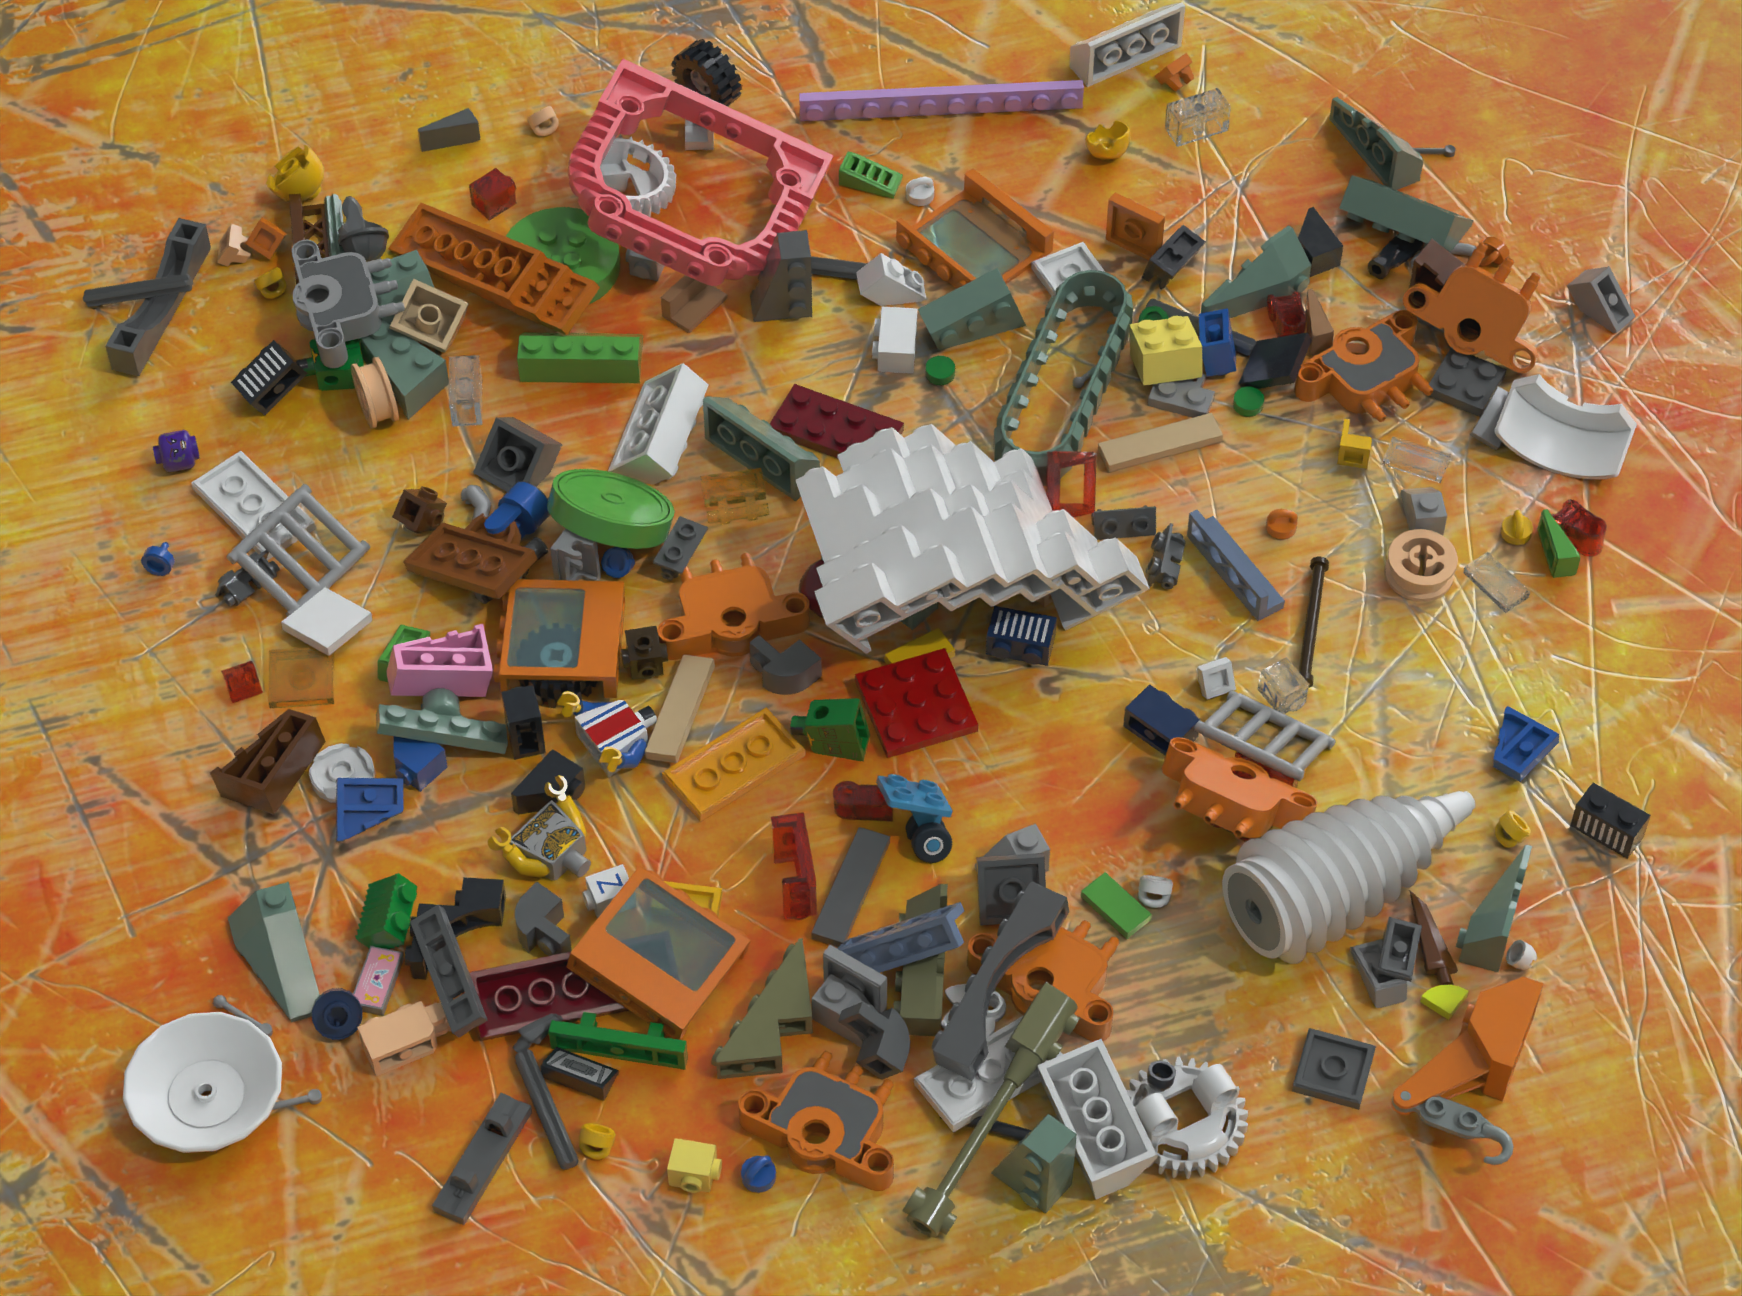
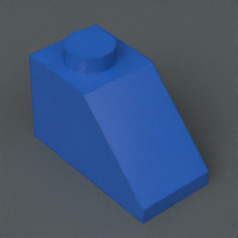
M1228 308L1200 313L1199 340L1202 344V359L1207 377L1214 375L1222 376L1237 371L1236 352Z
M394 736L395 774L398 779H403V784L406 786L412 785L421 792L448 767L445 749L439 744Z

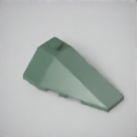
M1288 225L1268 239L1261 246L1263 252L1253 262L1247 259L1241 265L1242 270L1238 273L1236 279L1233 281L1227 279L1202 303L1201 313L1228 308L1230 318L1288 300L1296 293L1303 292L1310 283L1311 263L1294 229Z
M1524 846L1472 914L1468 929H1460L1456 944L1457 948L1462 949L1459 962L1499 973L1532 846Z
M289 882L257 890L228 917L235 947L240 955L244 956L250 964L255 975L268 988L271 996L291 1022L312 1017V1007L320 993Z

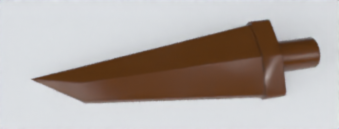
M1410 891L1416 924L1422 925L1419 940L1426 974L1436 975L1439 985H1453L1450 974L1457 973L1456 963L1448 951L1427 904Z

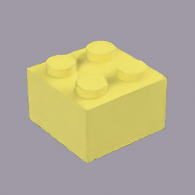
M1172 316L1168 319L1143 320L1139 323L1129 324L1130 356L1143 386L1202 377V344L1188 316Z

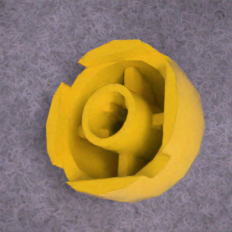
M304 145V150L298 146L288 152L275 165L278 172L274 177L269 174L266 182L267 187L284 201L289 202V194H301L302 201L312 200L322 190L321 184L324 179V167L319 157L308 145Z

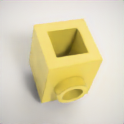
M675 1138L667 1168L669 1186L680 1187L691 1193H698L700 1191L710 1192L713 1180H719L722 1169V1159H717L716 1145Z

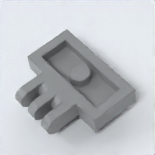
M1202 374L1201 378H1197L1196 382L1193 379L1158 383L1153 385L1148 398V406L1194 418L1209 413L1214 401L1215 391L1203 388L1206 379L1205 374Z

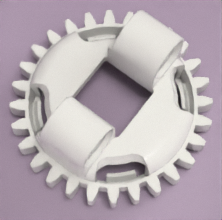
M621 134L614 140L600 166L605 184L619 192H625L628 179L631 178L638 196L626 197L630 201L632 209L649 217L651 212L659 214L661 208L666 209L668 202H672L676 190L677 174L674 172V166L669 164V158L662 157L663 153L661 150L654 151L653 144L646 146L643 139L640 142L633 141L632 136L629 139H623ZM628 154L633 155V158L644 163L648 162L650 164L649 171L630 164L627 161Z
M1177 1057L1174 1066L1176 1070L1174 1083L1169 1089L1162 1092L1151 1089L1147 1083V1073L1140 1070L1139 1081L1131 1079L1130 1090L1126 1091L1157 1154V1159L1147 1168L1156 1163L1159 1165V1174H1162L1168 1168L1172 1170L1173 1178L1177 1176L1178 1171H1185L1186 1178L1189 1179L1193 1170H1197L1200 1176L1203 1177L1205 1167H1209L1215 1173L1218 1169V1162L1227 1166L1230 1158L1229 1155L1236 1156L1239 1146H1242L1244 1142V1134L1247 1132L1248 1123L1245 1122L1248 1117V1110L1243 1109L1246 1100L1245 1098L1238 1097L1240 1088L1234 1084L1221 1064L1208 1067V1062H1204L1200 1068L1195 1067L1194 1058H1191L1188 1066H1183L1181 1058ZM1188 1089H1192L1209 1116L1181 1130H1177L1178 1118L1166 1100ZM1226 1115H1228V1126L1224 1133L1222 1129L1226 1121ZM1167 1144L1186 1150L1188 1153L1187 1160H1181V1155L1164 1151L1162 1155L1157 1153L1158 1145Z

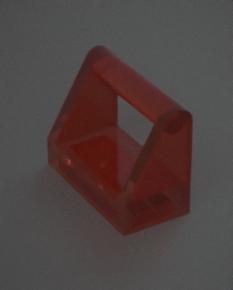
M1047 451L1046 495L1053 511L1064 509L1073 518L1094 513L1097 453ZM1084 464L1083 503H1060L1061 469Z

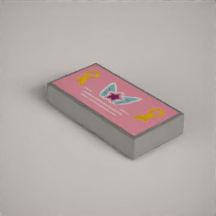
M370 946L353 993L359 999L362 1011L384 1016L404 960L403 952Z

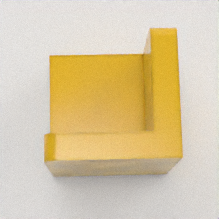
M1344 418L1337 465L1367 469L1372 438L1348 434L1350 419Z

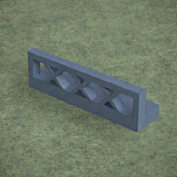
M1198 510L1189 513L1187 537L1255 619L1260 621L1283 609L1285 600L1214 516L1205 519Z
M961 902L849 938L837 949L879 973L958 948L964 943L955 923V920L964 912V908Z

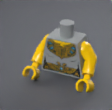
M558 775L555 777L556 782L560 786L559 791H555L549 782L544 787L545 793L548 796L556 797L558 800L556 803L551 800L512 837L509 830L505 827L496 829L495 833L500 836L502 843L498 842L493 836L488 839L489 848L494 851L502 850L503 857L521 875L557 880L567 870H570L576 876L582 877L591 866V861L583 856L586 852L585 838L587 835L584 822L571 796H566L564 793L567 789V781L563 776Z

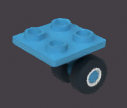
M889 774L888 777L878 776L876 783L888 806L910 810L912 813L905 828L916 856L926 863H936L945 859L952 849V838L945 828L942 816L951 817L953 810L940 787L929 780H920L918 783L907 781L903 776Z

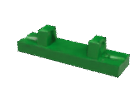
M583 1012L580 1024L551 1020L549 1028L551 1049L558 1047L574 1053L686 1069L688 1060L687 1041L665 1038L663 1032L664 1024L650 1022L646 1035L597 1027L598 1022H596L597 1015L595 1013Z

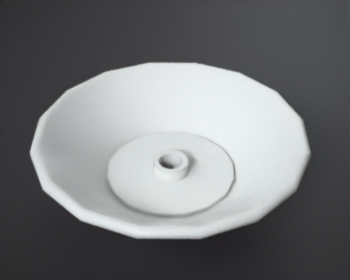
M223 1012L188 1014L161 1025L138 1045L124 1072L123 1102L133 1125L153 1143L183 1153L217 1151L245 1139L269 1117L281 1092L282 1062L271 1038L251 1021ZM206 1091H212L208 1096L201 1095Z

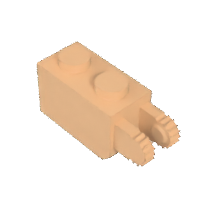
M422 1001L403 1005L393 1013L383 1017L371 1018L363 1025L357 1027L361 1045L376 1076L434 1053L438 1045L436 1038L446 1034L448 1031L451 1032L441 1002H436L427 1007H424Z

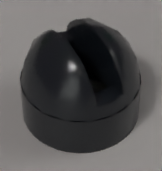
M1166 1061L1152 1062L1147 1072V1083L1151 1089L1157 1092L1169 1089L1173 1085L1176 1076L1174 1066Z

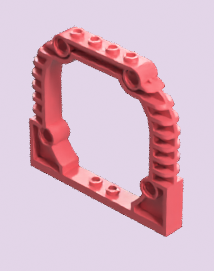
M622 59L603 92L595 112L571 153L568 163L570 188L574 195L578 197L580 208L589 216L587 223L592 232L710 286H717L722 284L724 279L739 280L745 275L758 276L764 270L767 263V255L777 233L798 231L823 181L833 155ZM666 110L769 157L766 166L774 180L768 196L776 207L765 229L756 239L740 245L717 237L699 240L632 209L630 201L624 194L605 184L600 169L616 137L619 134L630 135L635 133L640 120L661 117L663 111Z

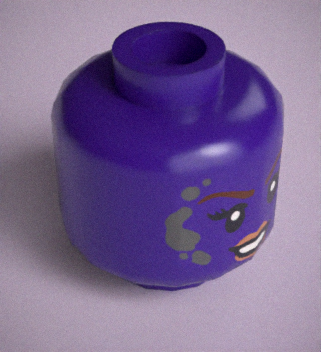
M186 430L163 433L158 438V445L153 446L156 464L162 463L167 472L191 469L195 466V460L200 459L195 435L190 436Z

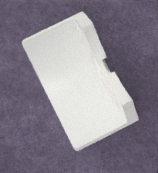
M1540 374L1513 381L1495 427L1496 436L1509 449L1528 462L1560 475L1582 479H1610L1619 475L1637 425L1622 403L1597 405L1584 402L1583 406L1573 404L1567 401L1568 396L1549 385Z

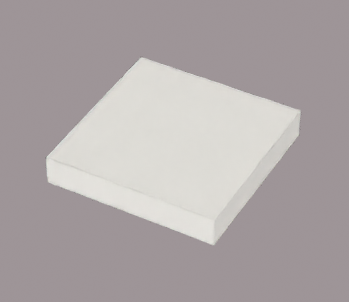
M1084 242L1032 262L1031 268L1051 296L1056 295V288L1066 278L1077 272L1086 270L1104 271Z
M324 587L284 619L281 624L285 632L330 656L372 621V614L368 610Z

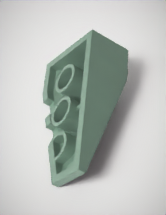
M1335 97L1332 99L1329 119L1385 186L1398 190L1420 181L1423 159L1419 152L1415 151L1407 141L1340 98Z

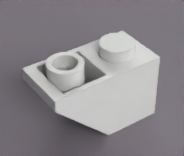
M882 253L856 272L860 295L880 306L922 302L926 299L923 277L917 271L908 269L896 259H891Z

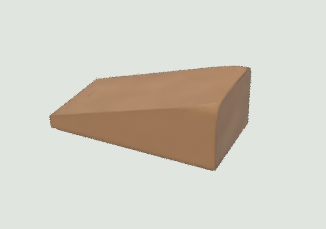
M1308 289L1305 313L1307 333L1312 339L1309 351L1313 356L1332 347L1334 330L1314 290Z

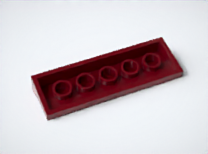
M669 932L620 941L679 981ZM571 952L469 972L488 1020L478 1026L481 1041L518 1034L520 1028L551 1013L560 1015L563 1018L562 1022L571 1023L581 1021L583 1012L595 1013L596 1017L629 1010L566 968Z

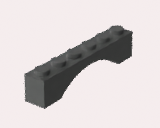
M178 218L166 240L164 254L155 279L189 274L191 279L194 280L211 249L206 224ZM186 292L145 298L140 308L132 317L117 325L105 346L112 370L140 376Z
M1032 881L1025 891L1021 890L1014 901L1013 913L1009 919L1004 918L1001 922L993 947L988 946L981 959V968L977 975L972 974L969 977L963 999L960 1003L956 1002L953 1005L948 1016V1025L944 1031L940 1030L936 1034L932 1043V1050L937 1065L973 1081L989 1053L986 1041V1016L997 984L1007 970L1023 955L1039 945L1054 940L1069 913L1067 897Z

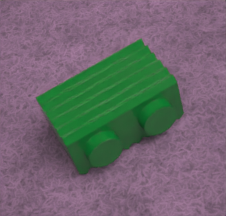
M398 873L368 884L369 889L366 890L368 895H365V906L362 907L364 912H361L362 918H359L361 923L358 926L360 929H357L358 935H355L357 941L369 949L370 946L390 950V948L395 949V947L405 943L414 901L417 897V885Z

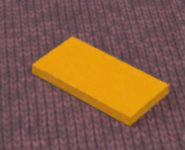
M766 707L663 771L662 779L701 822L804 757L805 748Z

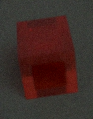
M497 168L469 184L471 205L489 221L517 204L515 182L510 176H505Z

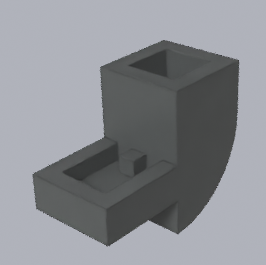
M759 635L750 641V662L758 672H762V683L766 690L780 695L796 694L805 690L822 677L821 657L800 639L781 654Z
M538 882L520 898L515 908V921L519 942L528 953L536 945L548 956L571 952L570 935L556 926L564 918L562 899Z
M864 1002L842 1010L838 1022L864 1039L856 1063L881 1080L903 1072L910 1050V1036L900 1014L893 1008L878 1013L875 1007Z

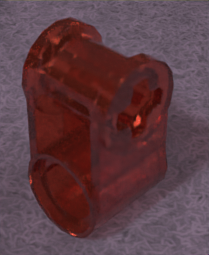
M1293 291L1292 295L1277 297L1273 294L1268 295V315L1273 323L1277 337L1305 333L1306 314L1302 306L1300 293Z
M1571 499L1563 503L1562 509L1559 512L1551 514L1580 554L1592 557L1601 553L1607 528L1602 518L1594 515L1577 501Z

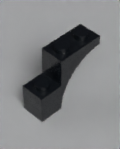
M463 878L462 890H456L455 906L440 905L446 911L455 937L477 928L502 926L506 903L504 880ZM419 904L417 916H412L411 920L415 919L416 917L420 916L421 914L425 913L426 911L430 910L436 905ZM410 923V936L413 937L412 945L406 946L405 965L410 966L413 979L426 980L429 970Z

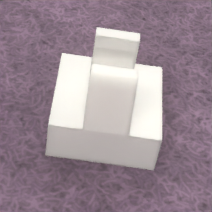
M1227 657L1197 666L1198 682L1201 687L1202 696L1206 699L1236 690L1232 663Z

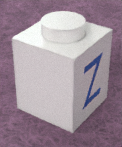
M623 864L585 877L587 890L583 891L582 895L588 911L594 909L598 918L629 880ZM635 892L616 915L636 908Z

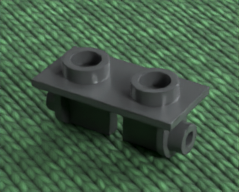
M1144 505L1141 508L1104 511L1097 509V511L1091 514L1092 525H1094V537L1097 540L1156 535V506L1148 507Z
M681 516L678 518L653 561V564L661 566V575L664 579L671 581L673 578H677L679 574L682 575L707 532V526Z
M1172 523L1162 533L1158 532L1152 541L1151 549L1154 550V553L1146 568V573L1149 574L1147 581L1149 588L1155 581L1160 583L1164 589H1172L1178 582L1181 565L1177 563L1182 561L1186 542L1182 534L1172 533Z
M267 550L260 555L257 552L251 554L249 557L272 579L277 577L276 573L280 569L274 561L268 562L266 560L269 554ZM242 567L235 573L233 570L228 571L218 580L219 585L215 595L218 597L224 593L223 599L228 606H238L255 592L249 585L250 581L258 589L262 586Z

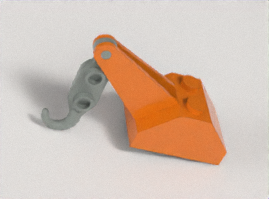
M1521 977L1480 992L1476 1004L1469 1003L1467 1006L1459 1037L1395 1089L1391 1102L1393 1110L1401 1115L1417 1112L1425 1124L1465 1139L1489 1138L1497 1141L1502 1146L1501 1154L1495 1157L1486 1156L1484 1162L1491 1165H1499L1508 1161L1513 1154L1514 1148L1512 1138L1500 1127L1494 1126L1477 1110L1448 1099L1479 1087L1482 1094L1503 1101L1532 1024L1544 983L1527 977Z

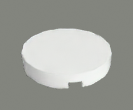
M343 743L328 746L319 752L313 759L314 763L309 770L313 790L320 798L331 803H336L337 778H375L376 774L372 758L363 748L358 746L357 748L350 747L349 744Z

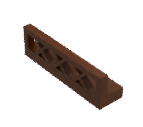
M289 194L293 245L301 240H309L316 234L323 238L317 244L321 258L329 257L324 204L303 206L301 194ZM322 215V218L314 225L305 220V216ZM295 269V279L297 285L299 283V280Z

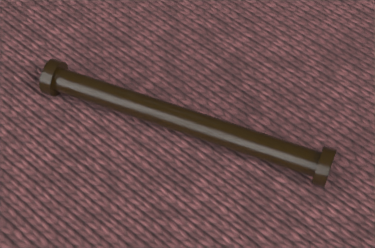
M1320 556L1313 557L1310 562L1312 578L1299 672L1294 678V684L1299 688H1310L1314 682L1311 672L1325 572L1329 569L1328 559Z

